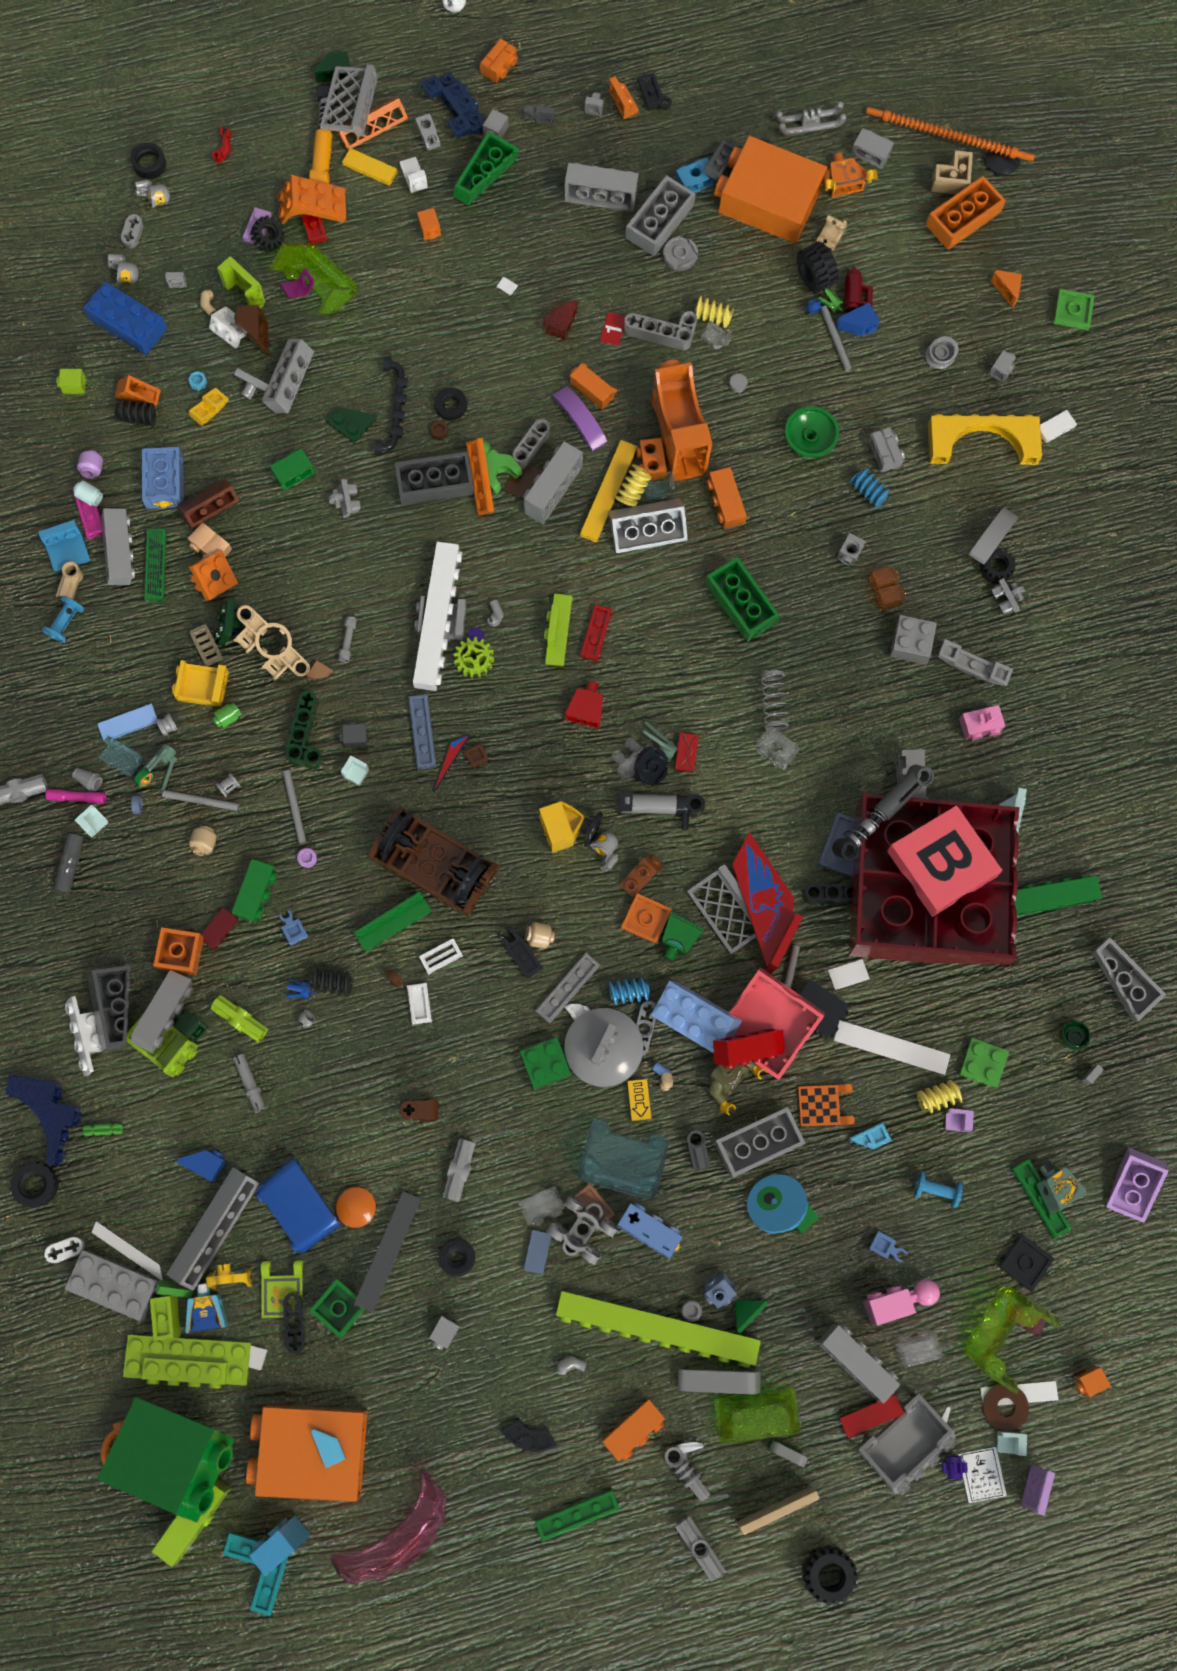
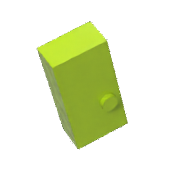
M217 1478L212 1489L214 1491L213 1503L209 1510L200 1516L198 1522L196 1523L177 1515L152 1550L155 1555L171 1567L181 1561L202 1529L207 1527L212 1521L214 1512L231 1490V1487L219 1478Z

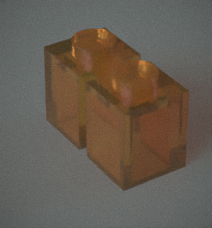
M890 566L872 571L869 580L874 593H879L875 597L880 611L902 606L906 594L905 590L898 584L900 577L899 573L894 570V567Z

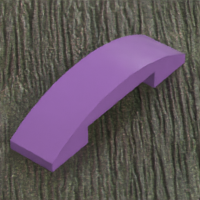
M568 386L552 395L561 410H565L579 429L583 440L592 452L608 442L590 411Z

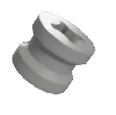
M169 713L165 715V718L155 720L164 737L169 732L178 730Z

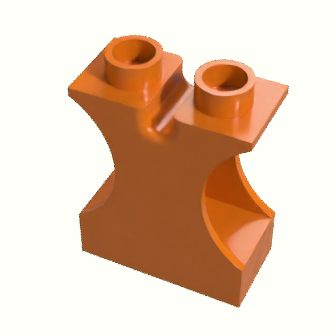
M678 360L666 361L659 366V369H655L653 382L655 389L652 391L651 406L655 410L659 421L670 481L674 482L706 475L712 440L708 424L704 420L699 408L692 363L681 364Z

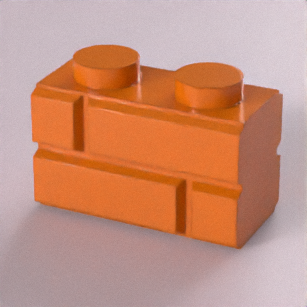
M499 39L480 62L481 74L487 78L489 77L495 83L500 78L504 79L509 67H513L518 60L516 47L508 44L503 39Z

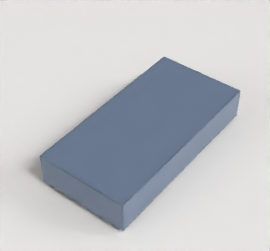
M532 1230L524 1271L544 1274L552 1237L548 1233Z

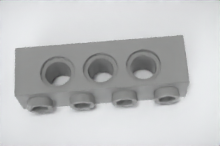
M302 339L287 340L263 396L262 402L274 413H289L308 365L311 362L314 351Z

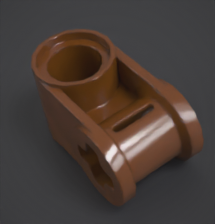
M438 1100L406 1101L400 1107L401 1116L409 1121H438ZM407 1106L415 1109V1112H411V1116H407V1113L403 1112L407 1109Z

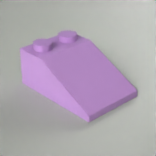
M1128 1147L1119 1166L1106 1207L1145 1223L1169 1171L1167 1163Z

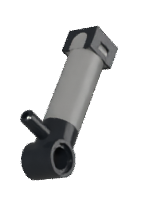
M619 791L618 814H681L682 830L689 829V816H700L705 807V800L699 794H692L691 796L652 795ZM697 802L700 808L693 809L690 803Z

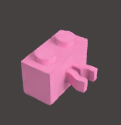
M999 705L963 713L959 718L965 740L972 739V741H976L985 735H990V737L1001 734L1005 727Z

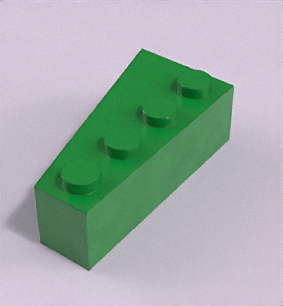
M488 131L457 181L453 197L470 205L517 160L519 148Z

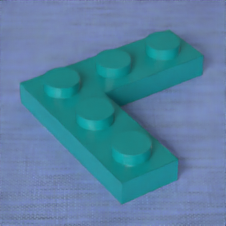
M230 1532L223 1555L255 1564L249 1556L255 1551L253 1546L259 1540ZM289 1556L266 1576L261 1572L251 1611L267 1616L272 1615Z

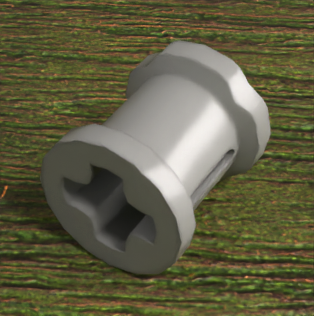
M231 773L222 782L215 784L225 798L233 789L241 787Z

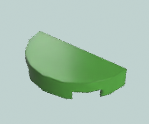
M169 1280L158 1281L155 1288L157 1294L191 1298L194 1292L177 1282Z

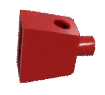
M589 681L586 690L577 688L566 710L565 720L600 729L603 695L596 693L598 689L597 683Z

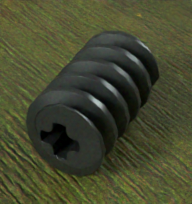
M122 398L121 403L116 404L115 419L116 421L122 420L126 423L129 421L132 424L136 422L139 425L144 424L145 426L151 425L154 427L156 421L154 403H151L148 408L147 402H144L142 407H140V401H136L134 406L133 401L129 400L127 405L126 400Z
M315 967L311 977L310 990L314 987V991L318 992L321 988L322 993H326L329 989L331 995L337 990L338 996H341L344 992L345 996L349 997L352 990L353 977H349V972H346L345 976L342 977L341 971H338L335 976L333 969H331L329 974H326V968H323L322 972L319 973L318 967Z

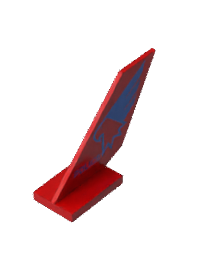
M749 832L732 867L766 965L764 970L772 974L779 966L803 916L797 913L793 916L794 896Z

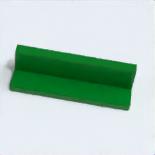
M418 892L358 929L354 934L364 951L368 952L428 915L432 910L423 898L422 893Z

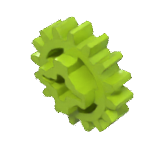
M477 637L474 638V641L467 638V643L461 641V647L456 646L457 653L453 654L456 659L454 664L458 666V672L463 670V676L469 673L471 678L474 677V674H477L480 678L481 672L487 674L486 668L492 669L490 662H494V657H492L494 652L489 650V643L484 645V639L478 642Z

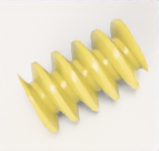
M701 295L695 309L697 319H700L703 315L704 322L708 318L710 324L716 320L717 326L723 322V328L729 325L734 311V307L729 311L728 304L723 309L722 302L716 306V300L709 304V298L702 302Z
M632 465L636 470H629L632 477H625L629 483H622L625 490L619 489L618 492L622 496H615V498L625 505L637 506V500L641 498L640 493L645 491L643 487H647V481L651 480L652 477L642 467Z
M951 1080L947 1081L946 1084L940 1083L939 1087L936 1085L932 1086V1090L926 1088L924 1092L921 1090L917 1092V1099L924 1114L926 1113L925 1109L933 1113L934 1106L939 1111L940 1104L948 1108V1101L953 1106L955 1105V1099L962 1103L960 1089L956 1082Z

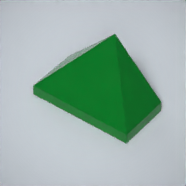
M735 1300V1330L741 1333L768 1305L767 1301Z

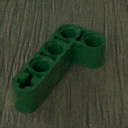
M310 690L303 691L299 696L285 754L293 765L318 769L323 764V757L317 748L308 746L318 708L317 698ZM303 716L309 717L306 722H301L300 718ZM304 734L301 740L295 739L296 735ZM295 751L300 752V754H299L298 757H296V758H292V757H291V754H292L293 752H295ZM317 755L318 759L316 761H309L311 756Z

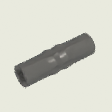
M67 834L53 888L56 892L70 894L84 839L82 836Z

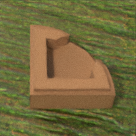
M316 661L306 676L312 680L327 678L333 673V670Z

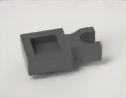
M525 105L524 119H536L538 123L553 125L554 108L548 106H537V108Z

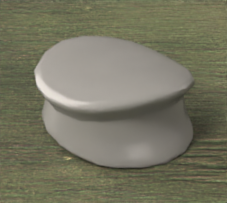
M947 336L935 339L925 352L927 363L935 369H943L950 366L958 354V344L953 338Z

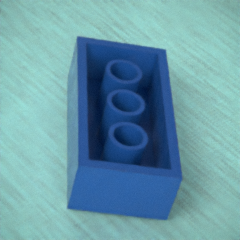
M106 281L83 307L89 320L144 355L148 354L167 330L163 317Z

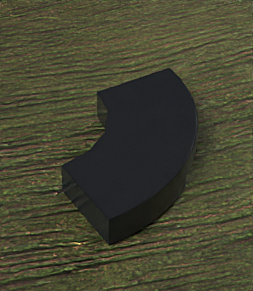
M518 1419L501 1429L503 1435L513 1445L526 1451L543 1452L557 1447L547 1427L540 1430L530 1429Z

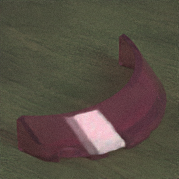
M425 1469L421 1471L422 1488L419 1499L409 1517L394 1533L366 1550L350 1555L333 1556L330 1559L339 1577L351 1585H359V1582L369 1580L382 1581L387 1579L388 1574L396 1570L401 1572L412 1565L433 1544L437 1538L436 1532L440 1524H444L446 1518L444 1512L447 1497L444 1490Z

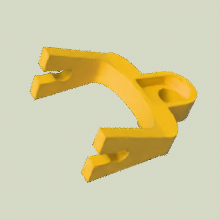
M230 1264L217 1265L218 1276H215V1272H210L206 1277V1286L211 1291H216L215 1285L243 1282L248 1287H252V1280L250 1279V1275H252L251 1268H247L241 1274H230Z

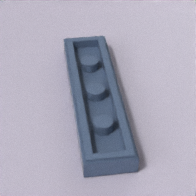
M428 695L409 696L417 769L437 768Z

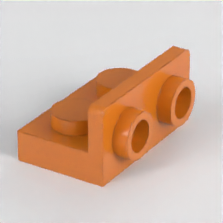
M616 76L610 78L609 93L623 119L638 114L639 109L626 85L619 82Z

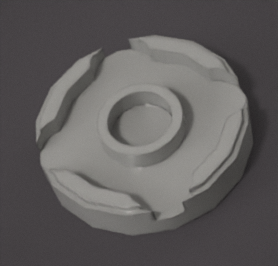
M681 236L671 238L666 242L663 249L664 262L675 271L690 269L695 265L698 258L697 246L689 238L686 239Z

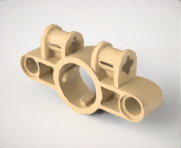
M244 605L238 609L237 617L246 628L233 641L235 643L238 642L246 650L247 654L256 646L258 652L269 659L261 668L266 669L273 676L274 681L287 668L300 677L308 674L309 664L291 647L292 638L287 628L278 623H267L250 606ZM243 609H248L251 612V617L247 620L242 619L240 616V612ZM271 627L279 628V632L283 636L286 634L288 640L287 648L283 647L279 651L281 654L274 656L268 655V651L264 647L261 648L259 644L260 635L263 636L268 631L267 628ZM243 638H245L250 644L248 645V644L243 640ZM298 663L306 665V671L302 674L298 673L295 669Z

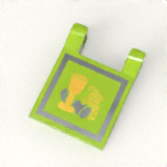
M302 1260L294 1262V1275L270 1276L271 1262L264 1261L261 1263L262 1318H283V1300L290 1292L299 1293L303 1299ZM291 1296V1299L288 1301V1304L292 1305V1311H288V1315L300 1313L299 1310L295 1311V1304L298 1303V1300H295L294 1296Z

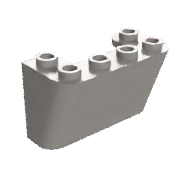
M920 1394L904 1407V1415H901L880 1436L875 1438L873 1435L858 1449L895 1495L898 1493L903 1495L910 1488L908 1485L914 1479L916 1481L925 1474V1468L929 1465L931 1467L940 1460V1454L944 1451L946 1453L955 1446L954 1431Z

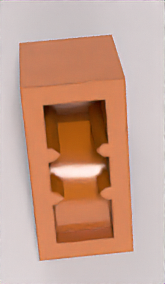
M127 375L118 380L115 397L120 400L123 398L127 403L129 400H132L133 403L140 401V404L147 402V406L154 403V407H157L161 390L133 376Z

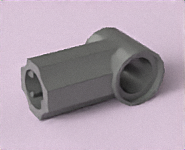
M698 1130L689 1132L685 1140L688 1145L693 1170L711 1167L704 1134ZM692 1134L699 1135L700 1143L698 1145L691 1143L690 1137Z

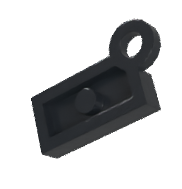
M654 73L637 78L648 110L658 108V106L663 110L671 107L672 100L670 97L662 95ZM662 101H667L668 104L664 105Z

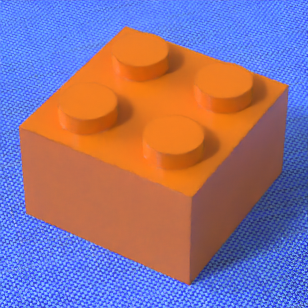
M161 928L153 966L162 971L172 970L176 973L197 976L204 937L200 933Z

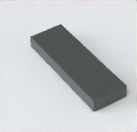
M722 140L703 171L715 181H718L728 165L734 147L725 140Z

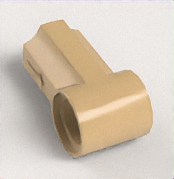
M67 562L62 567L63 575L56 597L61 599L62 596H66L74 600L78 584L83 579V572L76 563ZM72 570H76L74 575H69Z

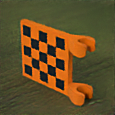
M851 1084L798 1087L801 1127L854 1124V1116L840 1117L839 1093H851Z

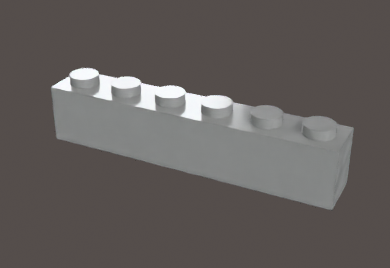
M233 1167L166 1275L178 1284L194 1291L258 1187L259 1182Z

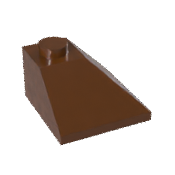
M258 304L237 307V314L234 315L235 324L265 355H269L268 321Z

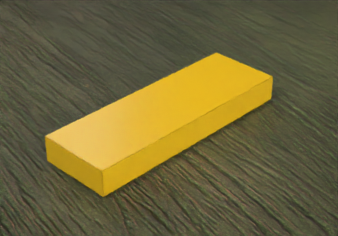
M352 148L349 149L342 161L343 166L390 186L397 174L396 168Z

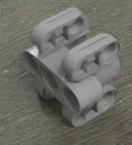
M570 1195L563 1206L575 1212L578 1219L570 1230L553 1221L546 1232L560 1242L564 1239L563 1251L567 1255L574 1256L579 1251H582L580 1255L591 1264L596 1265L602 1253L588 1244V1239L595 1229L603 1231L613 1239L619 1228L605 1218L601 1221L604 1208L600 1203L591 1202L584 1209L585 1204ZM592 1206L597 1207L600 1210L599 1216L596 1217L593 1213L589 1212V1208ZM581 1223L586 1224L589 1228L588 1233H580L578 1225ZM567 1245H568L571 1249H573V1250H575V1251H570V1250L567 1248Z

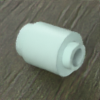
M85 481L78 482L73 489L75 492L74 496L90 506H98L103 498V494L98 488Z

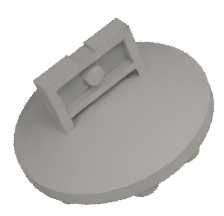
M597 1008L585 1012L570 1026L564 1044L565 1057L572 1072L583 1082L596 1087H612L629 1079L637 1070L643 1055V1040L637 1025L626 1014L610 1008Z

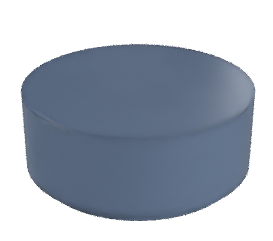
M141 795L132 796L131 809L133 814H141L143 811Z

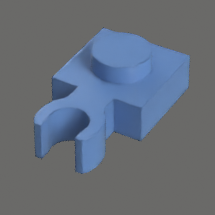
M287 910L289 913L288 918L284 919L281 914L279 917L282 923L286 924L281 928L290 946L307 938L308 935L300 920L293 921L292 912Z
M877 1231L868 1248L885 1259L892 1255L893 1259L897 1262L903 1261L897 1257L899 1251L904 1254L907 1253L902 1248L894 1247L896 1241Z

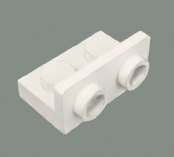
M225 306L211 315L209 329L234 348L239 347L240 339L246 335L235 324L234 315L236 313Z

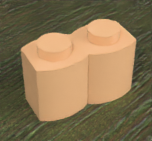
M201 523L187 538L190 542L189 547L196 553L201 552L204 554L203 558L217 550H222L226 557L232 550L229 543L204 523Z

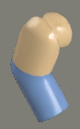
M657 1062L652 1070L661 1076L660 1088L663 1091H668L673 1086L672 1073Z

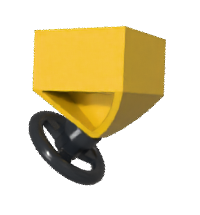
M562 801L540 808L539 819L551 852L554 853L574 846L579 832L586 835L584 847H589L602 822L603 813L599 812L592 822L590 819L584 818L578 810Z

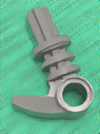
M689 1441L667 1447L664 1451V1459L669 1466L676 1469L674 1471L675 1474H680L679 1479H684V1488L690 1487L701 1502L707 1499L710 1493L699 1480L701 1474L693 1472L694 1467H689L690 1461L686 1458L688 1452L704 1448L703 1444ZM673 1450L679 1452V1458L675 1462L668 1460V1454Z

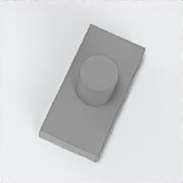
M237 368L234 375L247 383L241 393L242 396L251 400L256 389L266 392L267 383Z

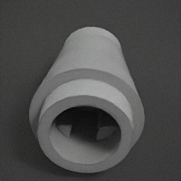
M76 768L72 774V777L89 791H97L102 785L103 780L97 773Z

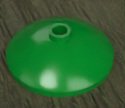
M807 406L796 410L790 415L785 425V439L795 453L807 458H819L831 452L836 446L839 439V426L834 416L825 409Z

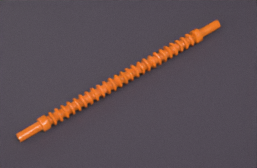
M868 107L866 114L882 118V121L895 122L896 125L900 123V126H909L910 129L914 127V130L919 129V132L921 130H924V133L928 131V134L933 133V136L938 134V137L942 135L943 138L947 137L948 140L952 138V141L957 140V143L962 141V144L966 142V145L971 144L972 147L976 145V148H986V151L990 149V152L995 151L996 154L1000 152V155L1004 153L1005 156L1009 155L1013 159L1017 157L1033 162L1035 157L1034 154L1020 151L1014 146L1010 148V145L1006 147L1005 144L1000 145V142L996 144L995 141L993 143L991 140L986 141V138L981 140V137L976 138V135L974 137H971V134L967 136V133L962 134V131L960 133H957V130L953 132L952 129L948 130L947 127L943 129V126H933V123L929 125V122L924 123L923 120L919 122V119L915 121L914 118L910 119L909 116L905 118V115H895V112L892 114L889 110L881 111Z

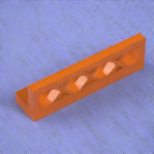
M393 98L369 111L366 123L372 126L369 135H363L361 139H359L360 136H356L355 142L349 145L345 135L351 132H335L338 137H341L346 149L349 150L403 122L408 117L400 99ZM398 107L402 117L396 120L391 118V114ZM380 116L387 118L385 126L382 128L376 126L377 119ZM350 121V122H348V123H346V124H344V125L351 126L352 121Z

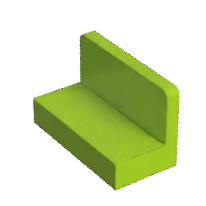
M166 1296L150 1299L153 1341L181 1337L178 1297Z

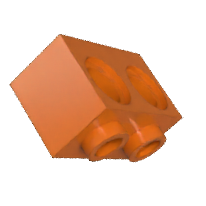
M662 438L640 440L639 447L636 448L637 458H641L642 463L639 466L651 475L652 478L649 481L666 479L667 467ZM646 450H652L654 452L647 453ZM653 466V467H656L657 469H656V470H650L649 467Z

